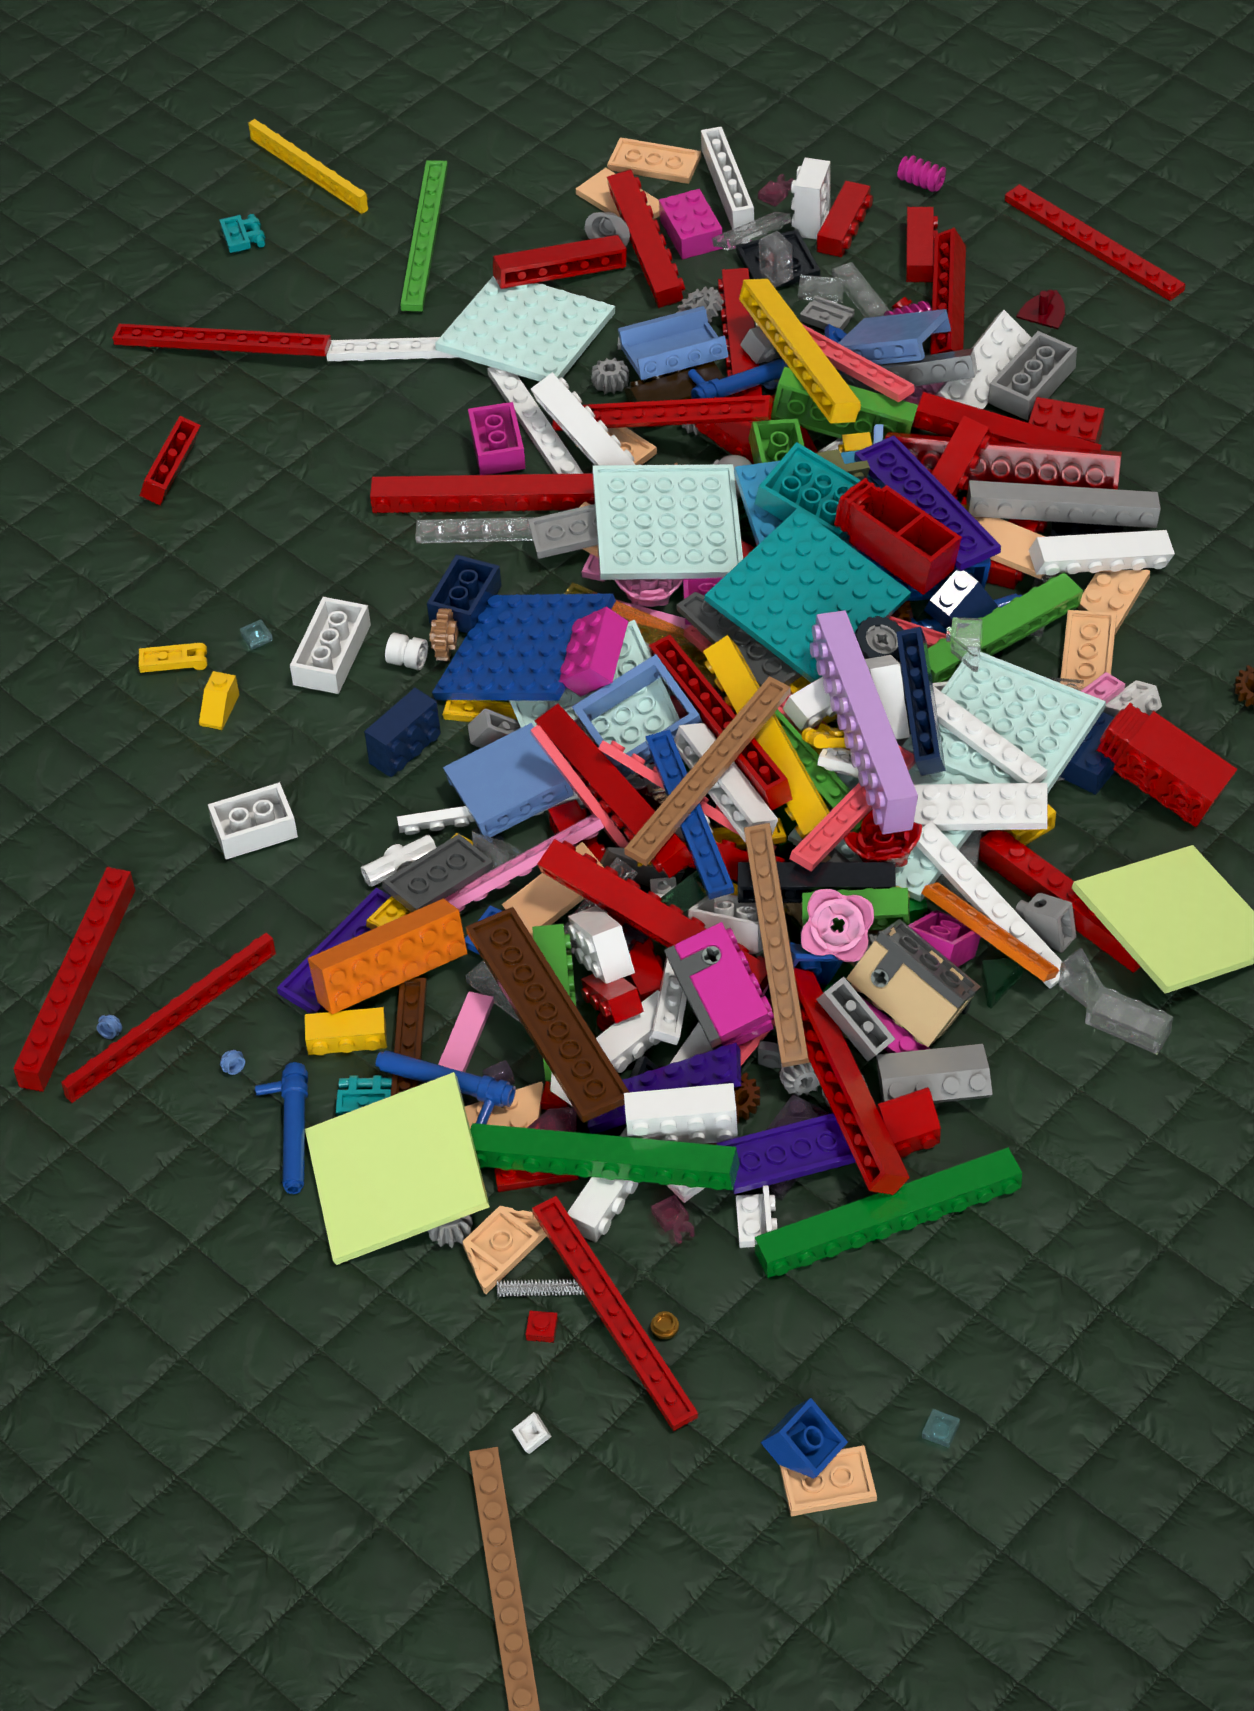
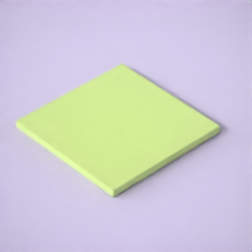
M1193 845L1073 882V891L1165 994L1254 964V911Z
M454 1072L305 1129L332 1259L336 1265L490 1207L458 1078Z

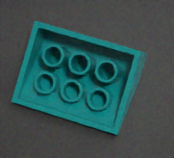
M796 442L759 485L754 504L782 521L799 507L844 541L848 536L847 532H843L840 527L834 525L836 508L840 497L861 480Z

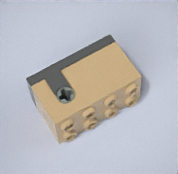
M900 919L879 934L846 978L851 982L852 987L856 991L864 993L871 999L872 1004L876 1008L884 1010L892 1017L895 1024L904 1027L918 1043L927 1047L949 1029L981 988L980 985Z

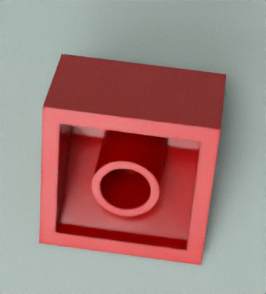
M928 1087L878 1104V1111L900 1158L921 1149H930L940 1143L941 1127L931 1091Z

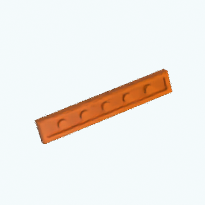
M939 882L924 887L921 894L1043 982L1055 978L1058 974L1059 969Z

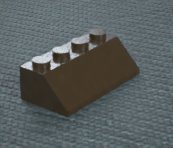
M712 361L651 377L652 379L647 381L637 379L630 382L631 386L624 388L628 402L692 399L691 390L695 388L696 384L688 376V372L691 369H695L705 381L715 378L722 379L724 377L715 362Z

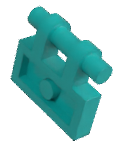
M254 214L248 215L245 220H242L241 215L219 220L230 253L250 249L251 242L256 243L260 248L265 246V234L260 230L261 223Z
M350 1075L349 1078H339V1089L348 1090H338L336 1116L338 1117L390 1097L391 1089L383 1088L392 1087V1078H382V1075H374L373 1078H359L358 1075Z

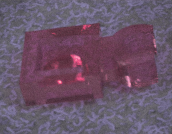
M779 175L776 183L770 181L758 192V199L776 207L788 196V190H791L794 179L791 178L789 181H785V175Z
M675 1194L651 1206L652 1214L664 1231L667 1232L673 1229L674 1239L677 1243H682L680 1233L683 1231L688 1232L691 1237L695 1236L694 1226L688 1222L689 1214Z

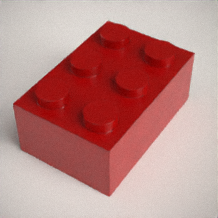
M1037 397L1028 423L1099 444L1103 431L1105 408Z

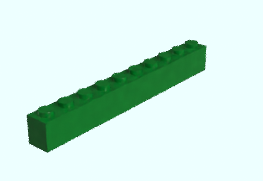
M472 1123L470 1129L480 1168L490 1167L502 1170H522L531 1173L544 1172L555 1175H576L584 1178L597 1177L608 1180H629L637 1183L651 1182L661 1185H683L690 1188L704 1187L715 1190H733L740 1165L737 1148L732 1146Z
M1008 1147L906 1183L894 1195L877 1193L754 1237L755 1253L767 1278L775 1275L781 1276L789 1270L800 1266H809L817 1260L835 1257L845 1250L860 1248L868 1242L876 1239H885L891 1234L902 1230L913 1229L921 1223L936 1221L949 1213L961 1212L969 1206L989 1202L994 1197L1012 1194L1021 1188L1022 1171Z

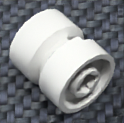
M392 633L386 645L385 660L387 663L399 666L404 663L407 668L421 670L427 658L428 642L425 639L416 637L409 640L407 635Z

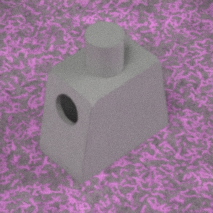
M1043 893L1036 894L1029 903L1023 900L1018 902L1015 911L1019 916L1025 918V922L1047 946L1062 953L1076 938L1072 902Z

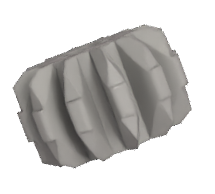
M606 358L605 361H597V365L592 367L591 382L597 391H603L604 394L608 392L615 394L616 391L623 392V388L628 386L629 369L623 361H617L616 358L612 360Z
M810 1061L809 1063L782 1067L781 1064L780 1080L789 1094L794 1093L798 1097L805 1093L808 1096L810 1091H818L817 1086L820 1083Z
M467 1215L428 1230L429 1237L432 1242L438 1241L440 1247L445 1243H449V1246L453 1248L454 1242H459L463 1245L464 1237H468L471 1234L472 1217Z

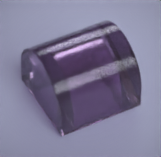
M506 1060L482 1071V1077L486 1075L494 1077L498 1082L504 1080L510 1082L511 1085L515 1084L513 1072Z

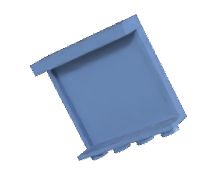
M704 306L618 328L621 349L641 380L728 357L725 336H717L708 323Z
M946 309L864 318L838 344L877 365L919 361L925 357L922 343L933 333L950 332L951 327Z
M532 723L443 767L449 784L455 788L475 820L484 840L574 795L572 787L530 734V730L534 728Z

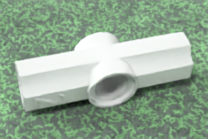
M426 835L405 846L400 844L392 845L385 851L383 857L360 867L361 873L368 886L373 887L437 847L430 835Z

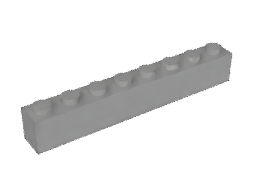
M969 480L966 497L967 511L973 517L1157 528L1161 509L1158 492Z

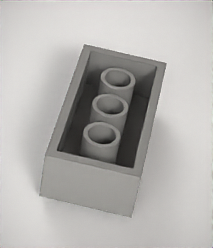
M1037 331L990 383L989 404L1028 421L1036 398L1048 399L1076 368L1077 347Z

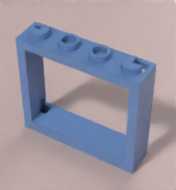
M656 654L618 677L611 684L602 687L572 706L579 722L597 747L600 746L603 738L591 721L660 677L663 678L688 713V715L663 731L670 730L674 739L679 725L703 723L699 713ZM646 741L626 753L630 757L633 753L646 760L644 765L654 762ZM603 753L625 778L635 773L630 768Z

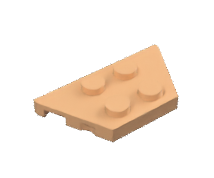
M1108 570L1095 573L1082 594L1078 609L1080 611L1117 612L1116 635L1149 580L1150 571L1120 570L1113 572Z
M542 1081L517 1089L510 1107L494 1105L487 1124L538 1129V1119L541 1112L540 1102L544 1090ZM480 1101L465 1106L470 1129L472 1123H476L484 1102Z
M499 1206L462 1241L463 1248L485 1294L497 1285V1280L499 1283L547 1236L532 1212L516 1211L513 1208Z

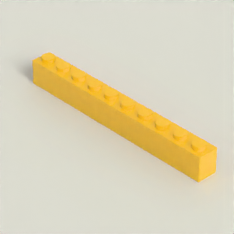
M769 279L743 280L739 300L829 423L856 422L857 414L861 408L860 400Z
M726 635L703 651L707 658V661L704 663L711 674H716L717 678L714 681L720 691H725L727 694L724 697L727 705L731 710L735 709L738 714L760 686L738 646ZM774 713L754 738L788 779L793 800L786 803L788 807L785 808V811L792 821L796 820L798 826L795 829L803 840L830 811Z

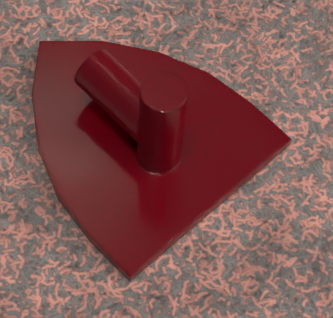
M1057 290L1041 291L1040 295L1033 297L1023 305L1016 318L1058 330L1065 316V304Z

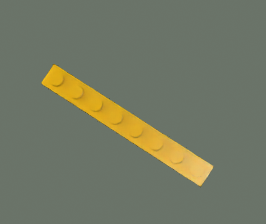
M256 119L248 123L251 140L359 213L363 214L368 211V197L362 189L357 188L349 180H345L335 171L330 170L320 161L309 156L307 152L297 148L293 143L269 129L265 124L260 123Z

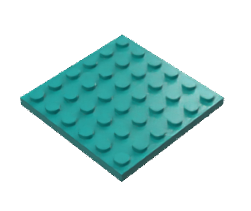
M798 507L705 594L704 600L812 683L823 677L818 674L816 658L812 657L810 653V643L814 639L812 626L816 623L817 614L846 610L855 633L863 620H867L868 617L880 616L889 618L910 598L911 591Z

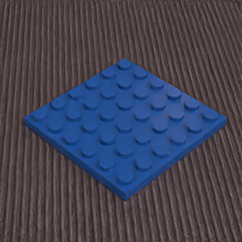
M600 593L493 595L489 598L484 612L479 614L477 624L468 632L434 688L432 694L435 700L559 701L566 689L565 685L559 682L561 666L567 654L566 648L573 632L572 626L574 622L606 606L612 609L616 602L614 595Z

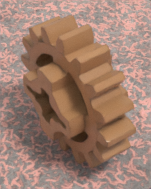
M440 608L437 612V620H432L431 648L435 651L437 661H449L451 650H456L457 621L453 619L452 609Z

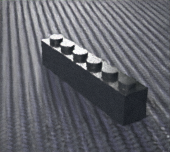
M776 861L783 903H802V893H809L820 889L836 891L845 889L849 891L864 890L866 888L889 889L896 887L895 862H820L811 872L795 862ZM738 862V903H756L749 862Z

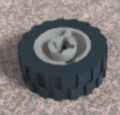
M875 616L863 620L857 627L855 636L864 659L892 655L900 663L896 632L904 629L897 622L887 617Z

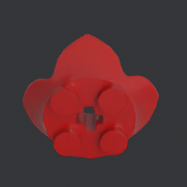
M872 809L863 818L860 832L848 833L844 837V841L853 852L859 855L863 862H895V867H903L908 864L910 852L920 840L922 824L913 822L912 830L882 835L879 825L874 823Z

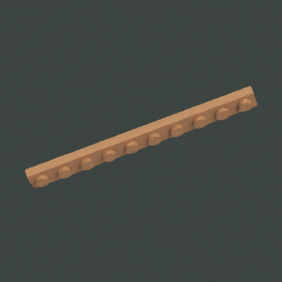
M770 676L624 848L626 856L645 866L649 864L790 695V686Z
M770 823L744 827L782 1067L809 1063Z
M498 1447L469 1451L509 1711H540Z

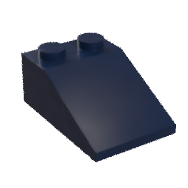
M957 568L930 599L924 611L954 634L958 629L971 625L976 619L989 615L999 606L976 579L965 570L960 571Z

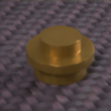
M667 1311L659 1312L651 1321V1331L660 1339L672 1338L679 1330L678 1319Z

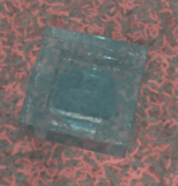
M262 620L240 628L241 636L251 650L273 641L272 634Z
M933 1409L922 1431V1438L949 1448L960 1425V1419Z

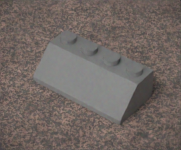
M983 1044L876 1055L881 1103L927 1087L931 1091L934 1103L989 1098L993 1095L990 1069Z

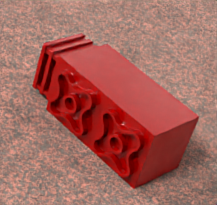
M864 478L858 484L850 487L840 497L836 508L834 525L840 527L843 532H847V535L850 536L849 543L922 595L926 594L954 571L962 537L886 485L881 489L876 487L873 482H868L867 478Z
M1131 702L1125 709H1121L1108 725L1100 738V745L1096 750L1099 753H1103L1106 758H1110L1116 764L1113 770L1119 773L1122 778L1132 782L1141 791L1149 794L1164 807L1169 808L1182 817L1184 821L1195 827L1205 817L1237 771V768L1153 711L1149 716L1145 712H1141L1138 707H1134Z

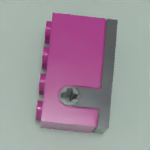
M720 922L675 944V947L673 945L664 950L712 1050L733 1043H737L739 1046L774 1029L771 1022L774 1019L772 1008L766 996L760 998L763 996L760 985L754 973L751 972L743 951H740L731 928L725 929L723 923Z

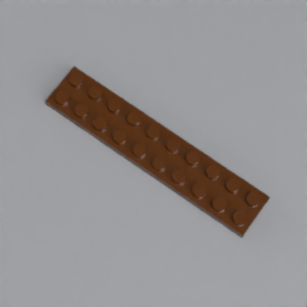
M514 907L466 926L469 938L581 1121L584 1123L625 1105L624 1093H630Z

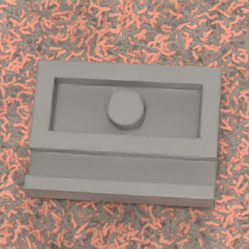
M814 296V300L810 301L800 313V321L824 330L828 324L844 330L850 322V318L854 317L855 309Z

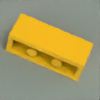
M384 1008L347 1010L334 1014L330 1012L305 1014V1041L308 1055H324L339 1052L350 1053L361 1050L374 1051L387 1048Z

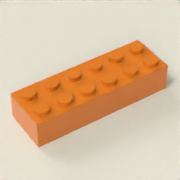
M443 898L309 957L308 963L317 1002L328 1012L334 1014L468 954L459 909Z

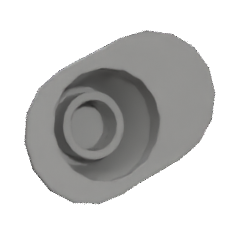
M596 212L589 215L585 221V232L589 239L618 235L625 246L629 243V228L626 222L616 214Z

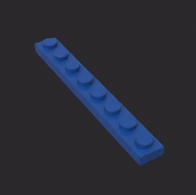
M666 730L645 737L666 794L669 796L687 775V771L671 731ZM699 803L680 825V829L707 896L711 900L734 893V886Z

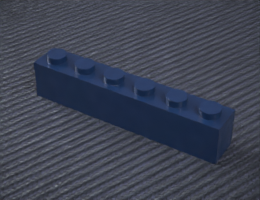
M921 627L898 631L896 634L915 763L921 776L946 771L927 641Z

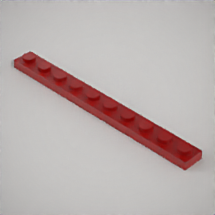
M1019 184L1005 194V202L1165 299L1171 301L1185 291V283L1024 186Z
M118 324L112 337L114 345L326 356L332 343L330 335L135 324Z
M771 395L587 404L582 406L584 408L588 406L595 414L594 419L597 422L601 420L607 428L771 420L773 398ZM553 420L552 428L555 431H563Z
M266 932L261 937L254 939L250 945L239 953L232 955L224 964L213 969L210 974L199 982L194 983L180 996L173 998L165 1007L151 1014L147 1020L137 1027L132 1028L128 1034L117 1042L110 1044L106 1050L91 1058L80 1069L69 1074L61 1082L65 1097L71 1103L75 1102L274 956L276 951L273 938Z
M557 1196L533 1207L532 1213L672 1430L675 1431L697 1419V1410Z

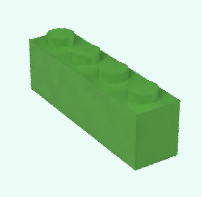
M908 888L838 890L842 895H859L872 903L874 920L868 931L885 930L898 919L907 926L910 924ZM815 891L802 893L803 926L809 919L807 911L808 901ZM838 917L834 918L832 929L834 931L838 929L839 932H843L845 921L843 919L839 920Z

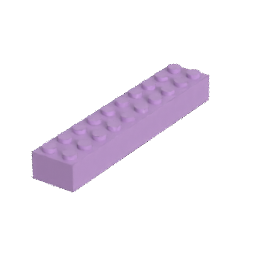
M846 610L817 614L816 623L812 626L814 639L810 643V653L812 657L816 658L818 674L823 676V686L825 693L830 695L831 709L837 713V724L839 730L844 732L845 746L851 750L852 765L854 768L857 767L859 771V783L865 787L867 804L873 808L874 823L879 825L882 835L912 830L918 794Z

